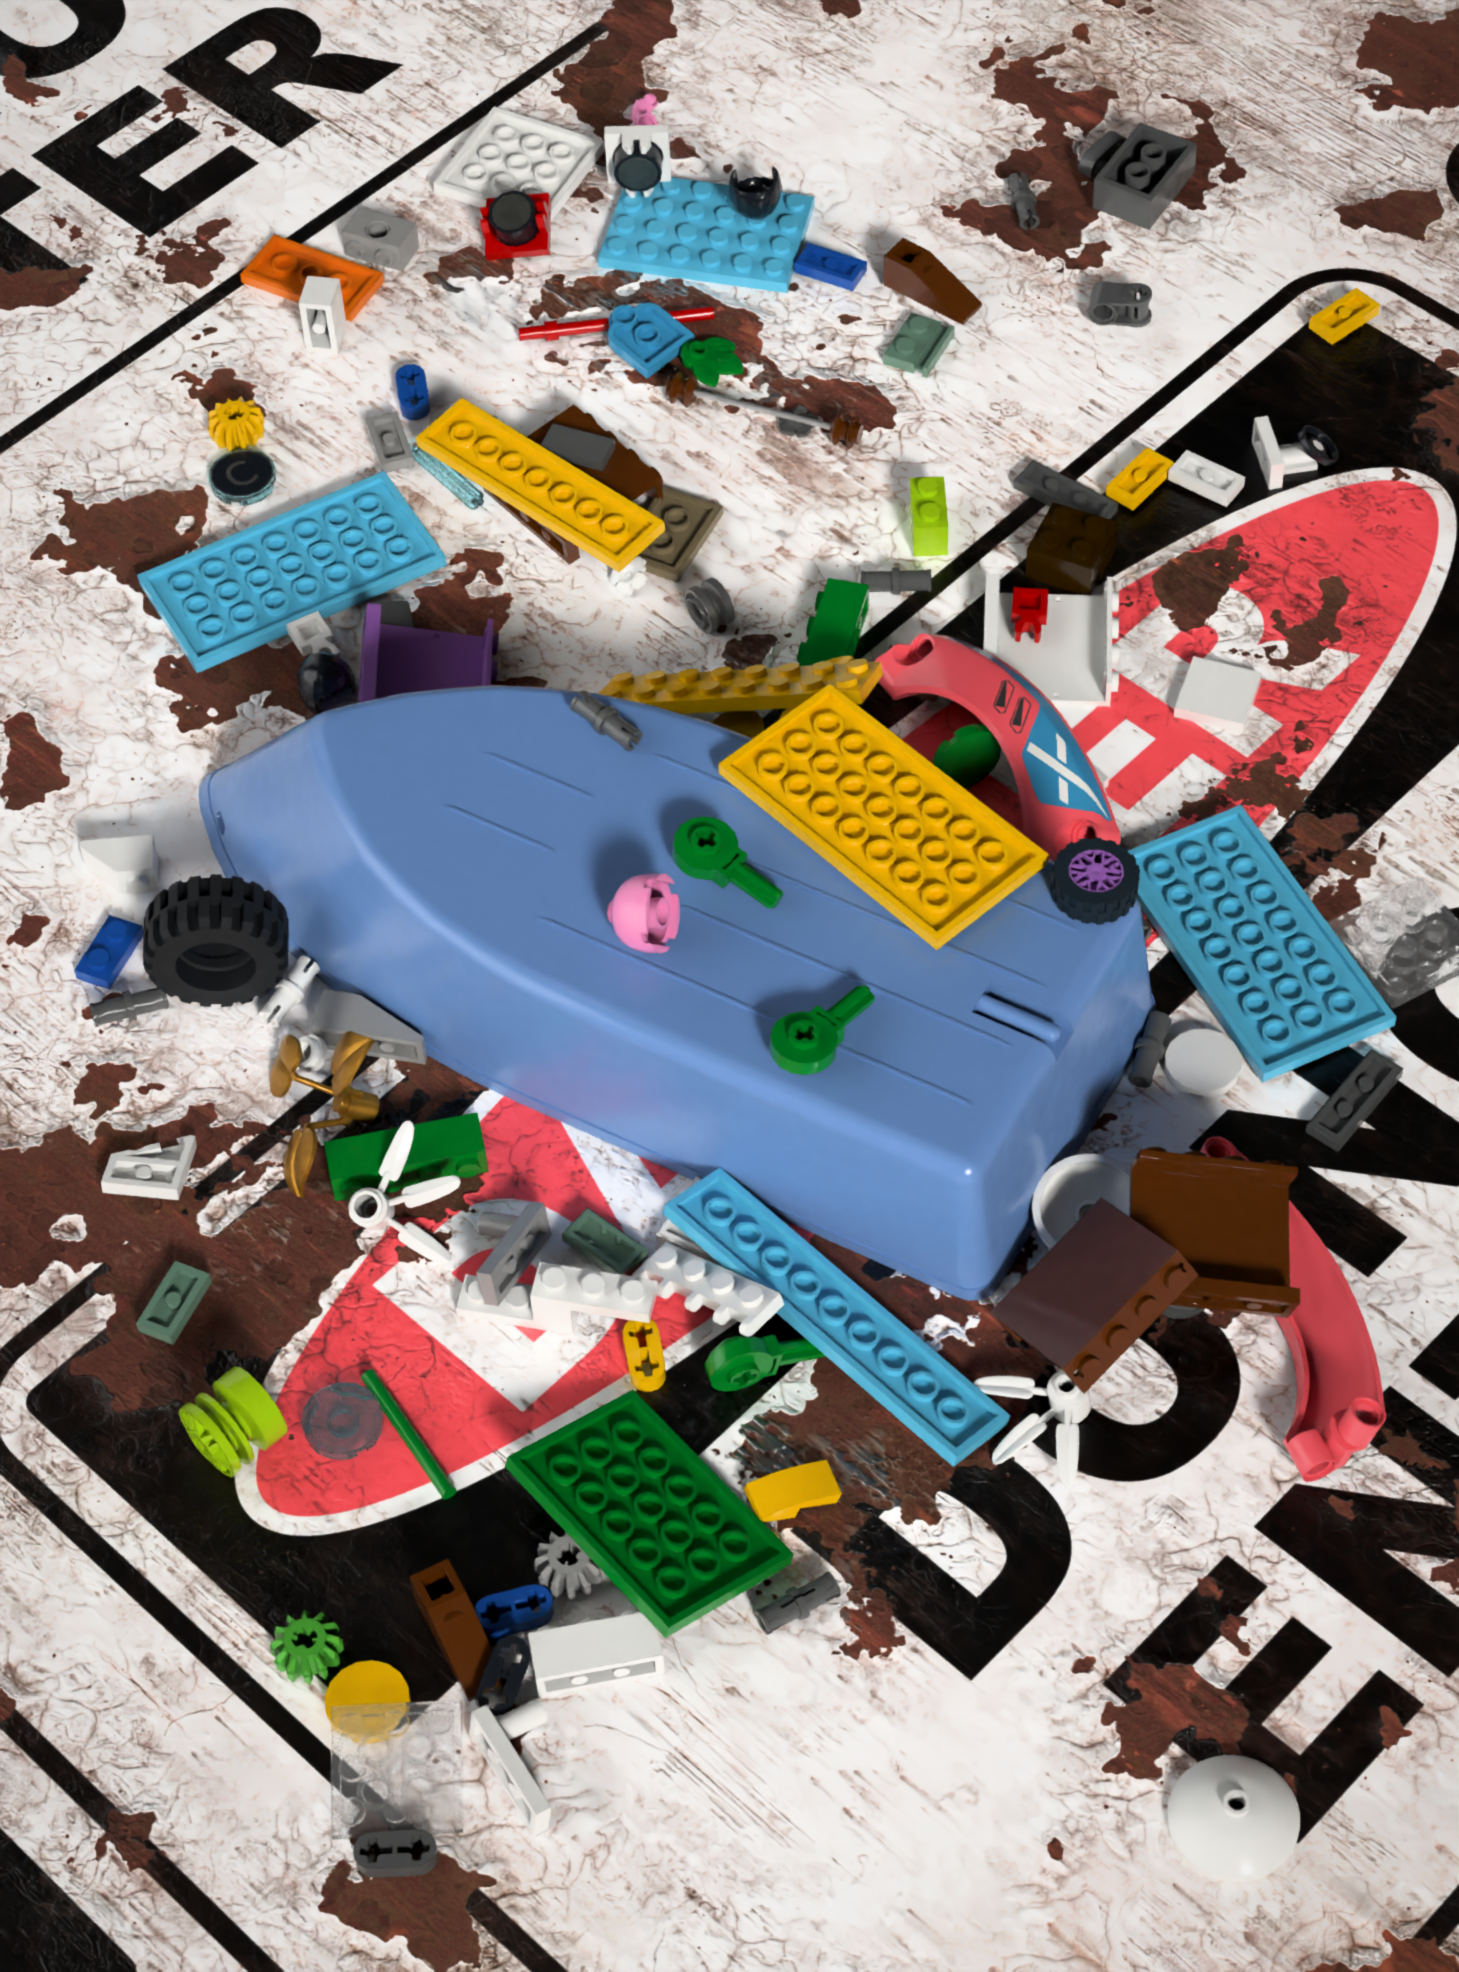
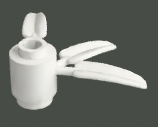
M407 1120L398 1129L381 1164L379 1174L383 1178L378 1189L362 1188L355 1192L349 1201V1214L356 1224L368 1230L378 1231L390 1225L400 1232L398 1239L406 1246L436 1263L446 1265L451 1261V1254L448 1250L415 1224L407 1222L403 1226L394 1220V1205L405 1203L406 1207L414 1208L437 1200L456 1190L461 1183L460 1178L452 1175L420 1182L403 1188L402 1195L394 1198L384 1194L389 1180L397 1181L411 1149L415 1128L413 1123ZM377 1204L375 1214L370 1216L371 1207Z
M1062 1370L1050 1378L1047 1388L1035 1387V1381L1032 1378L1020 1376H987L974 1381L973 1384L985 1394L1030 1399L1033 1394L1048 1396L1051 1409L1041 1417L1036 1413H1032L1016 1425L992 1453V1462L998 1465L1011 1458L1047 1429L1046 1422L1055 1417L1063 1422L1059 1423L1056 1427L1058 1472L1064 1487L1071 1488L1075 1483L1078 1469L1079 1425L1077 1423L1083 1421L1090 1413L1092 1404L1089 1390L1085 1394L1081 1392Z

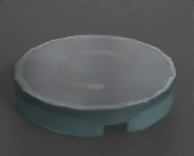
M251 449L235 450L226 453L218 458L209 470V484L214 496L223 503L230 505L231 501L239 502L240 506L262 501L272 493L274 483L277 481L276 468L271 458L262 452Z

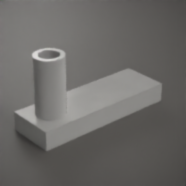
M530 1201L519 1216L486 1211L480 1215L478 1221L480 1234L502 1237L476 1272L484 1304L493 1306L501 1304L552 1235L544 1203Z

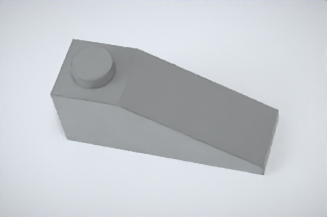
M323 990L311 1026L313 1035L323 1038L327 1049L335 1050L341 1036L347 1031H352L375 1040L367 1056L426 1065L427 1053L422 1035L361 995L345 990Z

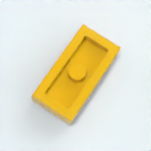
M1355 288L1312 316L1309 320V329L1333 345L1377 316L1380 304L1358 288Z
M1146 447L1106 486V496L1134 511L1168 478L1169 469L1175 462Z

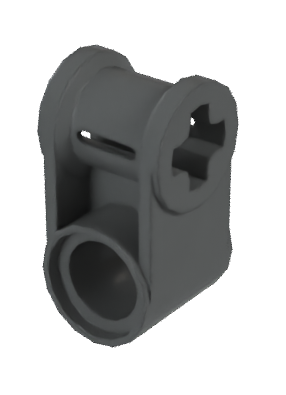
M1098 282L1092 287L1088 317L1093 323L1101 326L1119 325L1135 328L1146 326L1152 319V313L1149 309L1152 290L1143 283ZM1139 292L1140 299L1137 300V293ZM1135 311H1138L1137 318L1134 317Z

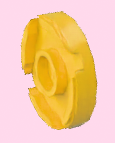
M375 1660L355 1662L340 1670L328 1686L325 1695L327 1719L335 1733L342 1738L344 1736L346 1739L352 1740L353 1743L360 1745L381 1743L396 1735L402 1728V1723L406 1720V1717L409 1716L411 1700L408 1684L402 1674L387 1663Z

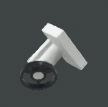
M1268 416L1254 418L1252 444L1269 490L1282 488L1283 476L1286 474L1317 470L1318 463L1325 466L1333 465L1339 458L1338 450L1333 441L1317 427L1305 425L1298 432L1299 443L1278 446ZM1305 432H1309L1317 437L1308 440L1306 439ZM1323 443L1329 449L1332 459H1330L1326 454V448L1323 445Z

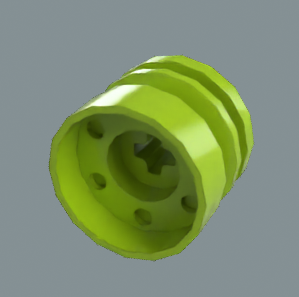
M237 1366L231 1368L213 1383L212 1387L217 1401L208 1394L201 1392L195 1398L196 1405L188 1402L178 1412L182 1424L199 1452L219 1471L229 1477H233L240 1472L242 1468L241 1463L248 1465L254 1460L255 1456L249 1442L257 1448L266 1451L288 1432L286 1421L269 1394L248 1372Z

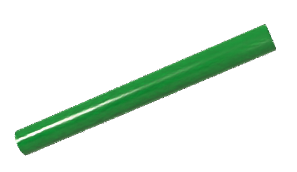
M370 1369L364 1372L361 1380L443 1499L451 1498L457 1489L376 1371Z

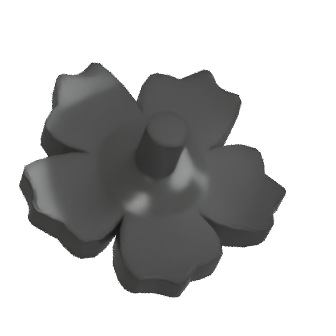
M799 405L797 408L791 409L792 414L818 420V417L814 416L813 413L807 414V407ZM778 417V430L784 435L793 436L796 434L798 438L810 434L811 429L815 428L812 425Z

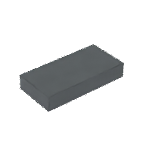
M552 424L540 446L568 463L603 472L616 448L615 439Z

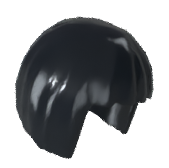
M772 167V179L753 177L738 182L736 170L732 172L729 181V197L739 214L749 219L761 220L773 213L779 203L782 189L780 175L775 167Z
M323 651L312 653L302 662L297 672L296 681L299 694L305 706L313 713H322L320 697L326 698L328 695H335L337 692L343 691L344 687L347 686L352 688L353 693L356 692V682L351 667L336 654Z

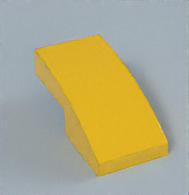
M827 1460L806 1463L774 1472L747 1483L744 1487L754 1514L762 1522L795 1518L800 1508L835 1504L842 1495Z

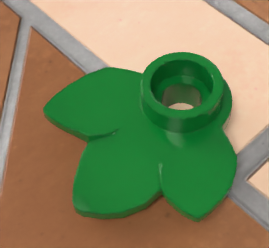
M711 337L703 342L691 340L684 343L681 348L680 355L683 365L693 371V375H696L698 381L715 388L717 386L719 375H742L744 372L740 358L734 354L736 345L730 340L719 337Z

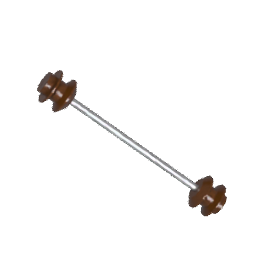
M678 371L675 376H670L666 384L665 393L669 396L670 403L675 404L678 399H682L683 405L686 408L694 403L698 396L830 430L832 444L836 446L840 440L846 441L847 449H851L854 443L859 444L863 435V424H859V417L855 416L852 421H847L843 412L833 419L832 424L701 391L699 390L696 375H691L686 380L683 379L681 371Z

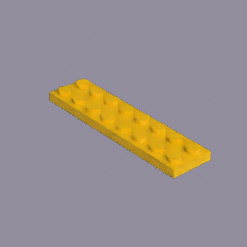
M464 398L458 400L416 437L417 446L617 572L622 571L665 531L664 521Z
M854 659L845 664L820 661L811 666L786 663L777 668L753 665L742 670H732L731 667H719L708 672H699L698 669L692 668L674 674H666L665 671L658 670L639 676H633L632 673L624 672L613 676L599 694L645 703L680 714L796 708L830 683L855 704L859 705L863 704L882 677L883 672L881 662H868L866 659Z

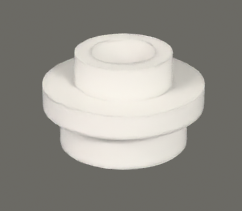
M307 1035L306 1037L299 1038L302 1057L298 1067L304 1072L314 1073L323 1066L326 1060V1043L323 1038L317 1035Z

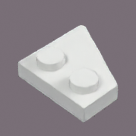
M193 1135L184 1136V1144L161 1149L160 1143L146 1145L138 1150H125L111 1154L101 1180L103 1193L179 1200L197 1148L196 1137Z

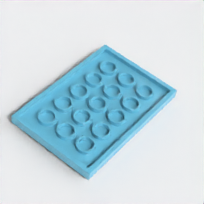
M671 177V181L658 182L649 197H644L642 191H637L635 198H630L625 188H623L598 256V264L601 268L787 293L795 270L794 263L799 257L815 207V197L781 192L779 203L773 213L764 219L754 220L742 216L735 209L729 197V185Z

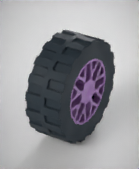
M1094 837V839L1083 838L1079 839L1078 842L1069 843L1064 850L1061 849L1059 851L1057 860L1054 859L1051 878L1053 902L1057 903V908L1061 912H1065L1073 920H1080L1081 923H1096V925L1104 924V922L1110 921L1112 923L1117 921L1119 917L1127 915L1129 909L1133 908L1136 903L1140 869L1139 865H1136V858L1128 852L1127 848L1123 845H1117L1112 840L1106 841Z

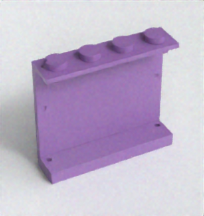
M367 603L362 633L358 703L400 693L491 685V681H496L498 661L492 660V655L497 654L499 634H493V619L488 618L483 637L380 624L381 604Z

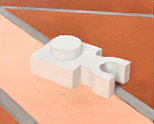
M318 611L286 624L288 634L302 656L323 651L336 654L341 658L340 651L334 645L333 633Z

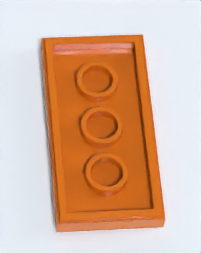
M275 234L240 274L242 283L299 303L307 276L339 278L345 317L350 322H352L385 281L383 272Z

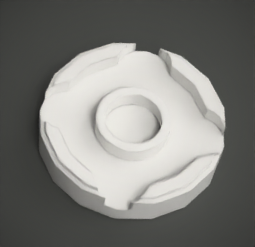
M1192 1029L1175 1037L1169 1043L1165 1052V1075L1170 1084L1182 1094L1192 1097L1193 1093L1195 1095H1202V1098H1214L1227 1093L1236 1085L1239 1078L1241 1053L1235 1043L1223 1033L1211 1029Z

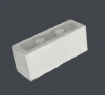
M638 1609L628 1610L620 1616L605 1619L589 1617L583 1619L578 1624L562 1627L547 1625L535 1632L528 1633L539 1698L665 1674L658 1630Z

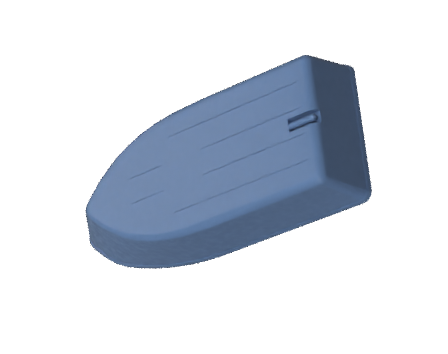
M486 685L400 693L346 705L315 715L238 760L210 772L203 778L199 785L198 794L201 815L212 850L225 877H241L244 882L250 883L253 881L260 884L264 891L269 890L284 906L287 918L289 919V953L297 960L300 956L311 958L306 966L307 969L315 961L320 968V971L315 976L332 990H345L361 995L422 1035L425 1041L427 1056L515 1102L691 1180H694L695 1177L703 1179L720 1167L781 1220L950 1295L968 1301L989 1297L1002 1284L1035 1227L1032 1219V1199L1043 1174L1057 1162L1078 1154L1136 1055L1134 1051L1135 1043L1142 1037L1148 1014L1156 1011L1154 996L1151 992L1142 914L1137 899L1127 915L1119 917L1117 921L1112 923L1109 921L1096 925V923L1085 924L1081 923L1080 920H1073L1065 912H1061L1057 908V903L1053 902L1051 878L1054 861L1048 859V865L936 950L719 774V763L753 738L704 720L645 703L588 692L606 707L613 706L616 708L621 718L643 732L639 744L635 745L631 741L630 744L634 746V749L626 751L606 734L599 735L594 731L593 725L570 709L571 701L575 695L579 699H583L578 695L580 691L545 687ZM702 816L716 818L727 823L736 834L738 848L747 853L746 865L782 890L783 896L775 908H766L731 882L723 889L711 880L695 879L683 873L675 864L672 856L674 834L680 825L689 819ZM650 873L667 874L675 883L668 884L671 894H678L680 920L676 938L667 940L665 946L670 947L667 952L644 953L633 950L619 940L612 924L608 920L607 911L610 901L613 900L616 891L623 882L633 876ZM866 985L870 988L871 993L875 996L873 1004L845 1026L844 1041L837 1046L835 1060L828 1068L815 1074H793L780 1068L772 1059L769 1050L772 1027L780 1018L789 1013L810 1012L817 1005L827 1011L856 986Z

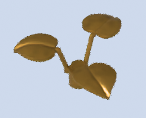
M347 1031L341 1036L331 1061L332 1087L300 1076L296 1072L302 1057L300 1041L291 1035L284 1036L281 1041L279 1055L274 1061L270 1074V1091L272 1095L278 1098L284 1097L290 1088L292 1080L333 1095V1111L338 1113L340 1117L309 1122L305 1124L303 1131L296 1129L293 1132L284 1154L283 1174L287 1186L297 1197L305 1198L304 1187L317 1150L318 1140L315 1129L340 1125L350 1127L352 1120L371 1124L377 1116L379 1110L378 1095L354 1089L350 1086L361 1063L375 1042L372 1038L352 1031Z

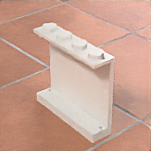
M986 573L983 650L996 656L1021 673L1053 705L1110 707L1111 692H1118L1119 671H1112V665H1118L1119 644H1112V639H1118L1119 618L1112 617V612H1118L1119 591H1112V577H1107V585L1104 586V596L1048 594L1046 625H1041L1040 642L1034 643V634L1031 632L1022 633L1020 642L1015 641L1014 630L1016 623H1011L1013 593H999L1000 574Z

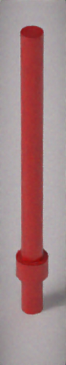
M713 306L666 311L680 323L714 319ZM609 318L557 323V320L545 321L544 325L518 328L519 341L543 338L546 341L559 340L561 336L605 332L609 330Z

